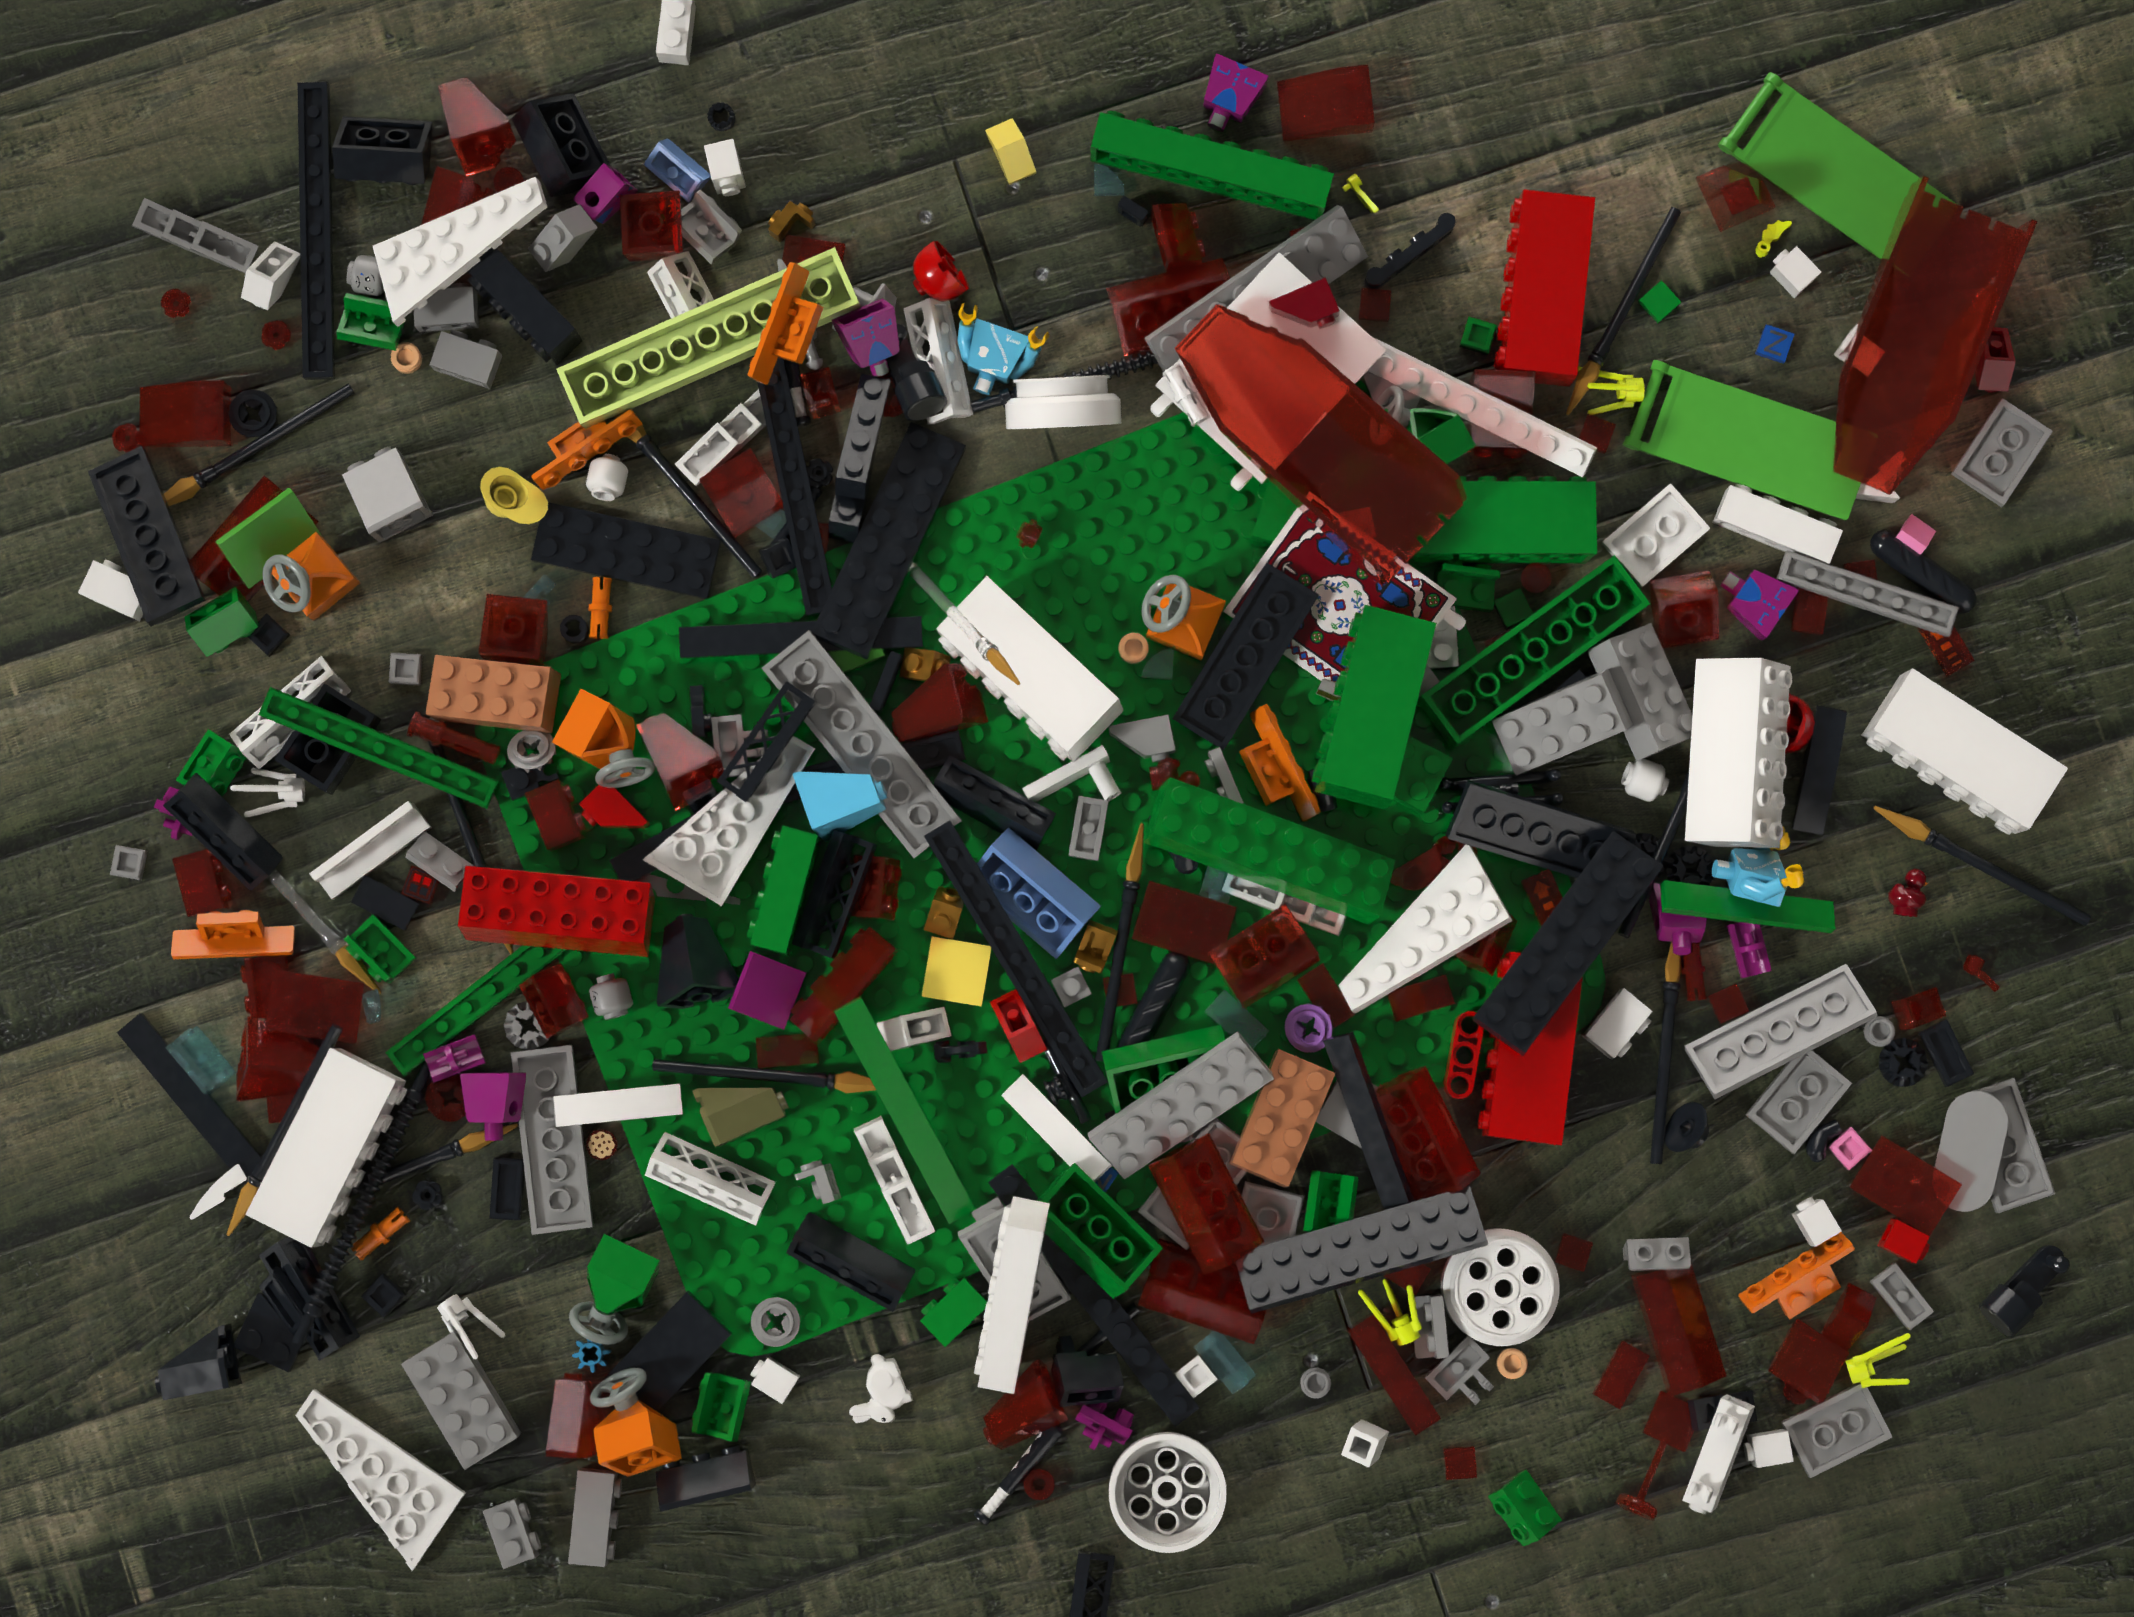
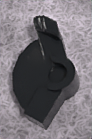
M949 1040L937 1041L934 1044V1057L938 1063L951 1062V1056L958 1055L960 1059L976 1057L978 1054L987 1053L986 1041L957 1042V1046H950Z

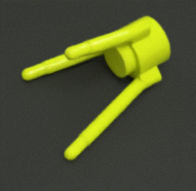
M1578 366V372H1579L1583 367ZM1599 370L1598 377L1617 380L1618 382L1588 383L1587 385L1589 389L1616 390L1617 398L1623 399L1617 403L1588 410L1587 414L1590 416L1620 408H1633L1634 402H1642L1644 399L1643 378H1633V375H1622Z
M1387 1279L1382 1281L1397 1317L1391 1321L1392 1327L1364 1290H1358V1294L1386 1330L1391 1342L1396 1340L1397 1344L1401 1346L1411 1343L1421 1336L1419 1330L1422 1329V1326L1418 1319L1412 1285H1407L1406 1287L1411 1314L1410 1319L1408 1314H1402Z
M1906 1333L1862 1355L1845 1360L1852 1383L1860 1382L1862 1389L1870 1386L1909 1384V1379H1871L1870 1376L1876 1375L1872 1363L1907 1348L1906 1344L1901 1343L1910 1339L1911 1335Z

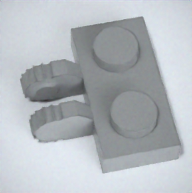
M742 714L711 717L718 779L751 733V731H744ZM761 730L755 737V740L762 739ZM765 730L766 737H769L768 730ZM764 747L746 750L748 758H759L765 753ZM743 756L737 765L745 764ZM746 767L733 769L728 777L740 776L746 771Z
M1468 1335L1449 1352V1358H1443L1424 1377L1445 1400H1448L1460 1389L1475 1405L1480 1401L1478 1395L1464 1384L1472 1375L1485 1390L1490 1391L1494 1388L1478 1371L1490 1357Z

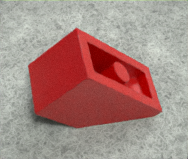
M598 785L579 803L584 809L581 815L593 827L597 823L603 828H647L650 825L647 819L616 788Z
M1016 989L990 1001L1020 1063L1047 1050Z

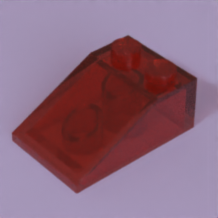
M1368 65L1338 67L1277 81L1283 141L1369 133L1373 131L1375 121Z
M223 380L187 381L140 387V446L144 448L231 446V423L229 420L231 387Z

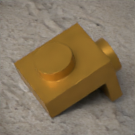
M789 201L782 211L777 210L768 222L770 225L768 228L770 236L781 242L797 220L813 229L816 225L812 217L814 213L800 202L798 205H795Z
M905 648L899 677L945 686L947 676L950 673L951 658L934 650Z
M938 887L924 930L950 939L954 938L964 907V902L955 888Z
M1090 920L1073 962L1085 971L1102 973L1118 931Z

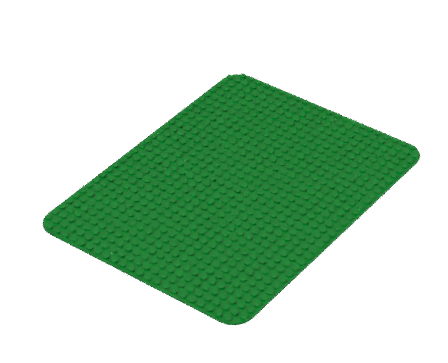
M1359 380L1302 441L1304 448L1312 452L1316 461L1314 468L1303 473L1298 471L1288 473L1283 463L1289 460L1293 470L1308 464L1309 460L1303 447L1292 451L1263 484L1252 477L1240 491L1235 490L1231 486V480L1244 467L1198 425L1192 426L1188 416L1183 412L938 508L887 617H922L923 647L916 649L934 650L950 656L938 641L941 636L936 628L988 576L1119 698L1124 711L1110 726L1169 715L1175 745V753L1169 754V760L1152 762V758L1144 759L1111 737L1108 728L1081 755L1083 756L1103 745L1110 759L1106 766L1121 791L1119 796L1108 801L1098 861L1068 856L1078 796L1104 800L1090 773L1036 802L1056 813L1037 852L1101 906L1090 920L1117 931L1122 908V892L1125 889L1123 888V882L1126 881V867L1140 824H1144L1142 874L1138 882L1140 883V889L1137 890V901L1134 904L1109 1050L1116 1048L1118 1040L1164 956L1170 952L1178 951L1188 957L1190 970L1153 1040L1221 1025L1225 1039L1238 1031L1268 1068L1275 1051L1280 1049L1334 1072L1325 1047L1316 1052H1303L1296 1049L1287 1039L1285 1021L1288 1014L1297 1006L1310 1003L1321 1006L1330 1015V1020L1334 1027L1331 1037L1354 1032L1371 1082L1404 1102L1444 1087L1447 1060L1456 1017L1466 1011L1478 1012L1501 981V977H1497L1498 960L1504 958V954L1509 952H1523L1547 920L1546 915L1553 912L1551 910L1544 913L1540 904L1550 899H1553L1556 906L1559 904L1572 886L1568 875L1472 846L1512 921L1361 1011L1354 1013L1338 985L1466 845L1446 837L1445 834L1453 814H1446L1442 811V805L1445 802H1459L1463 790H1444L1439 784L1426 811L1422 815L1394 800L1386 810L1336 797L1338 808L1320 812L1318 815L1303 822L1290 796L1265 806L1239 753L1242 749L1262 741L1251 720L1250 713L1265 704L1269 705L1271 711L1277 717L1278 726L1284 738L1290 743L1291 752L1298 766L1304 772L1305 780L1309 778L1307 771L1314 769L1318 763V760L1314 758L1320 748L1326 729L1331 728V724H1327L1326 720L1333 701L1316 694L1321 681L1284 654L1225 750L1221 749L1243 804L1396 860L1381 916L1370 924L1346 917L1341 933L1337 936L1223 892L1222 888L1228 875L1226 872L1199 863L1198 869L1194 873H1179L1168 851L1144 843L1149 825V816L1152 815L1159 788L1169 777L1217 795V788L1221 787L1217 776L1211 777L1205 764V760L1209 759L1208 752L1218 747L1172 718L1233 620L1232 617L1223 611L1270 547V545L1251 540L1269 478L1304 488L1302 497L1310 493L1339 515L1344 512L1371 507L1377 536L1374 540L1406 562L1405 492L1410 486L1403 487L1386 457L1392 442L1391 439L1384 444H1377L1371 438L1370 423L1375 404L1364 383ZM1380 419V424H1379V433H1380L1381 424H1382L1381 419ZM852 542L825 552L832 588L853 546ZM1408 563L1433 582L1434 570L1442 565L1440 563ZM796 568L775 578H771L769 575L763 576L610 636L608 639H602L536 665L551 667L561 673L553 731L550 733L553 738L580 689L611 703L634 718L636 730L633 749L634 758L641 757L652 760L655 764V770L651 776L641 782L617 787L616 789L650 823L647 828H603L598 823L593 827L581 815L584 809L579 803L598 786L595 776L600 769L577 758L557 745L556 755L552 757L554 764L546 766L544 771L547 776L558 773L560 780L540 782L541 791L512 801L501 772L515 767L509 760L507 748L511 739L523 730L475 725L479 755L488 777L499 781L494 794L524 871L620 880L609 860L694 815L682 792L707 779H710L718 793L723 790V785L717 782L713 732H707L708 739L695 740L693 738L690 686L702 685L704 687L706 713H711L712 717L742 714L744 731H752L779 692V689L762 669L763 666L778 654L681 659L679 627L804 622L818 618L819 615L806 616ZM1164 576H1181L1187 581L1189 586L1226 601L1202 661L1146 638L1149 628L1146 627L1142 619V603L1150 587ZM1166 586L1156 596L1162 597ZM1151 605L1152 619L1157 610V606ZM1455 608V612L1462 616L1460 609ZM1466 624L1461 630L1456 629L1459 667L1478 654ZM1129 633H1138L1145 637L1148 642V654L1138 664H1129L1119 655V642ZM905 648L882 649L885 657L845 673L869 705L890 652L899 653L903 658ZM950 656V673L947 676L945 686L932 682L899 677L900 666L884 710L881 714L877 713L901 744L959 730L966 758L962 762L1023 796L1025 794L1022 788L1072 762L1069 758H1066L1064 761L1060 759L1050 749L1051 746L1047 743L1049 740L1046 737L1040 740L1029 729L1025 722L1027 719L1024 716L1020 720L1015 717L1003 702L1005 698L1001 696L999 699H996L985 688L986 685L982 682L983 678L981 676L975 679L964 668V665L960 662V656L956 659ZM1458 668L1431 670L1438 680L1442 681ZM785 697L781 699L783 713L795 710ZM1417 702L1409 735L1453 758L1443 778L1514 773L1492 721H1489L1451 749ZM778 705L771 715L779 714ZM791 715L784 716L785 723ZM780 717L768 719L764 724V729L768 730L769 737L777 736L782 729ZM803 721L794 737L815 748L805 767L835 760ZM773 740L767 741V747L771 745ZM763 742L750 744L747 750L764 747ZM537 747L534 750L525 748L528 755L531 753L539 754ZM761 757L748 758V763L756 762ZM943 766L923 770V772L934 784ZM636 767V769H645V767ZM728 777L726 780L732 783L737 777ZM1531 784L1518 785L1519 796H1535ZM802 800L782 804L729 894V896L739 898L740 905L724 903L723 906H720L707 897L706 901L657 896L656 891L653 889L655 903L648 957L567 950L558 957L608 1090L680 1084L683 1114L621 1120V1124L686 1292L690 1291L732 1332L721 1347L728 1352L750 1357L776 1353L886 1309L786 1254L795 1233L809 1212L915 1269V1273L899 1303L947 1285L955 1277L959 1280L980 1271L958 1237V1231L972 1225L976 1220L970 1212L954 1222L948 1223L877 1090L844 1093L835 1088L829 1090L827 1086L826 1088H820L804 1084L653 1071L654 1059L806 1073L827 1072L828 1074L829 1072H835L840 1074L850 1071L869 1077L834 1010L861 996L877 1025L878 1022L895 1017L945 1007L952 1036L891 1052L975 1208L978 1209L998 1197L988 1182L1011 1164L1015 1166L1038 1198L1059 1174L1069 1167L1053 1148L1001 1096L1023 1074L1053 1104L1043 1081H1052L1053 1076L1056 1074L1044 1052L1022 1063L1019 1062L990 1004V1001L1016 989L993 950H991L982 1007L922 997L931 938L933 936L950 939L924 930L931 904L938 887L955 888L930 846L913 858L879 814L865 820L845 833L874 843L877 847L836 958L832 959L793 945L790 956L750 945L751 939L747 938V933L751 920L757 921L759 910L755 908L759 891H765L767 880L763 878L767 861L773 862L775 851L771 849L775 831L781 832L783 825L816 834L811 828ZM952 807L962 819L954 827L975 862L978 863L1001 833ZM823 839L821 841V845L819 848L803 911L806 906L811 889L813 887L814 881L816 879L818 870L820 868L821 862L823 860L824 854L829 843V841L825 842ZM854 844L851 852L853 863L862 860L866 847ZM659 869L650 874L668 879L666 886L672 893H680L685 888V884ZM851 872L842 876L840 885L843 892L852 888L854 880ZM1536 878L1554 886L1549 889L1551 897L1542 901H1538L1536 895L1530 897ZM840 901L832 904L830 909V915L834 921L840 918L843 912ZM964 904L956 933L951 940L990 946ZM681 914H692L694 917L706 918L738 978L741 976L750 951L805 972V978L785 1029L783 1030L729 1009L728 1006L732 996L724 1001L712 1003L711 998L703 1002H694V1007L685 1009L657 1006L664 927ZM1013 923L1060 1002L1061 1000L1051 980L1079 967L1091 995L1064 1009L1095 1059L1116 938L1102 973L1096 971L1088 972L1073 962L1088 923L1057 959ZM830 930L821 933L817 944L829 950L833 939ZM1600 954L1583 975L1576 1032L1590 1023L1602 1005L1606 979ZM614 973L615 979L624 978L627 980L633 1005L627 1009L628 1014L605 1020L604 1016L595 1014L589 990L593 985L598 984L596 978ZM1028 1010L1042 1040L1044 1041L1046 1039L1044 1034L1042 1033L1041 1029L1039 1028L1030 1011ZM1466 1016L1461 1022L1462 1030L1465 1033L1472 1034L1477 1028V1023L1473 1021L1472 1017ZM1315 1018L1308 1023L1302 1022V1025L1306 1027L1304 1038L1311 1032L1319 1033L1314 1028ZM1485 1029L1483 1031L1476 1074L1490 1069L1485 1068L1487 1050L1493 1049L1494 1038H1489V1032ZM949 1040L950 1046H957V1042L986 1041L987 1053L978 1054L976 1057L960 1059L958 1055L951 1056V1062L938 1063L934 1057V1044L937 1041ZM1462 1046L1457 1050L1456 1058L1460 1063L1467 1064L1471 1060V1051L1467 1047ZM1096 1061L1107 1079L1104 1062ZM1336 1075L1333 1078V1081L1330 1085L1326 1097L1328 1096L1330 1090L1332 1089L1333 1085L1337 1080ZM1457 1076L1452 1080L1451 1084L1460 1081L1463 1078ZM1108 1082L1081 1097L1092 1118L1083 1124L1080 1123L1069 1099H1060L1058 1104L1055 1105L1058 1111L1101 1155L1102 1153L1089 1140L1088 1132L1106 1121L1104 1114L1114 1110ZM705 1088H775L776 1093L782 1091L789 1108L785 1109L786 1117L724 1146L715 1147L700 1114L702 1106L700 1102L695 1100L692 1091ZM1259 1089L1218 1116L1217 1119L1240 1136ZM882 1116L935 1229L934 1233L911 1244H907L854 1132V1128ZM1315 1122L1308 1141L1332 1131ZM664 1132L776 1182L756 1226L645 1176L650 1157ZM1193 1140L1178 1143L1126 1179L1118 1174L1106 1194L1126 1213L1142 1207ZM667 1144L662 1152L670 1156L680 1155L678 1149ZM691 1160L693 1166L699 1169L708 1168L703 1160ZM819 1160L822 1161L823 1165L831 1164L841 1199L823 1204L822 1199L817 1200L811 1182L816 1181L814 1175L796 1180L795 1174L802 1172L800 1166ZM727 1171L719 1173L723 1180L728 1182L736 1180L734 1175ZM756 1184L747 1185L750 1192L762 1196L765 1188ZM771 1297L788 1300L796 1307L800 1316V1327L797 1335L792 1341L779 1347L768 1346L760 1342L754 1335L751 1327V1317L754 1309L759 1303ZM767 1311L771 1322L765 1330L768 1331L770 1328L777 1327L784 1333L781 1322L787 1314L774 1316L773 1313L771 1314Z

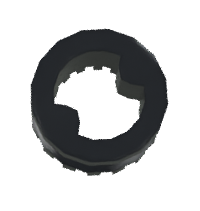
M724 102L713 104L707 113L711 126L721 132L731 129L736 120L732 108ZM723 110L729 112L730 116L727 122L722 121L720 124L714 122L713 117L716 112L720 114Z
M569 615L562 620L560 632L567 641L579 643L587 637L588 625L582 617ZM571 621L581 623L579 629L582 632L576 637L567 635L570 631L567 626Z
M1057 1075L1053 1076V1080L1050 1082L1043 1081L1054 1106L1058 1104L1060 1099H1068Z

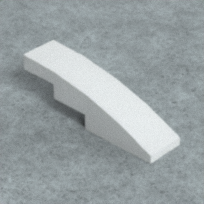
M759 389L744 404L740 403L720 424L717 422L675 463L695 486L699 485L766 426Z
M1229 873L1222 888V891L1337 936L1340 935L1347 917Z
M1023 1074L1001 1095L1069 1166L1075 1163L1094 1182L1112 1166Z
M680 1084L553 1096L556 1127L683 1114Z
M882 1116L854 1128V1132L868 1159L869 1165L907 1244H911L934 1233L935 1229Z

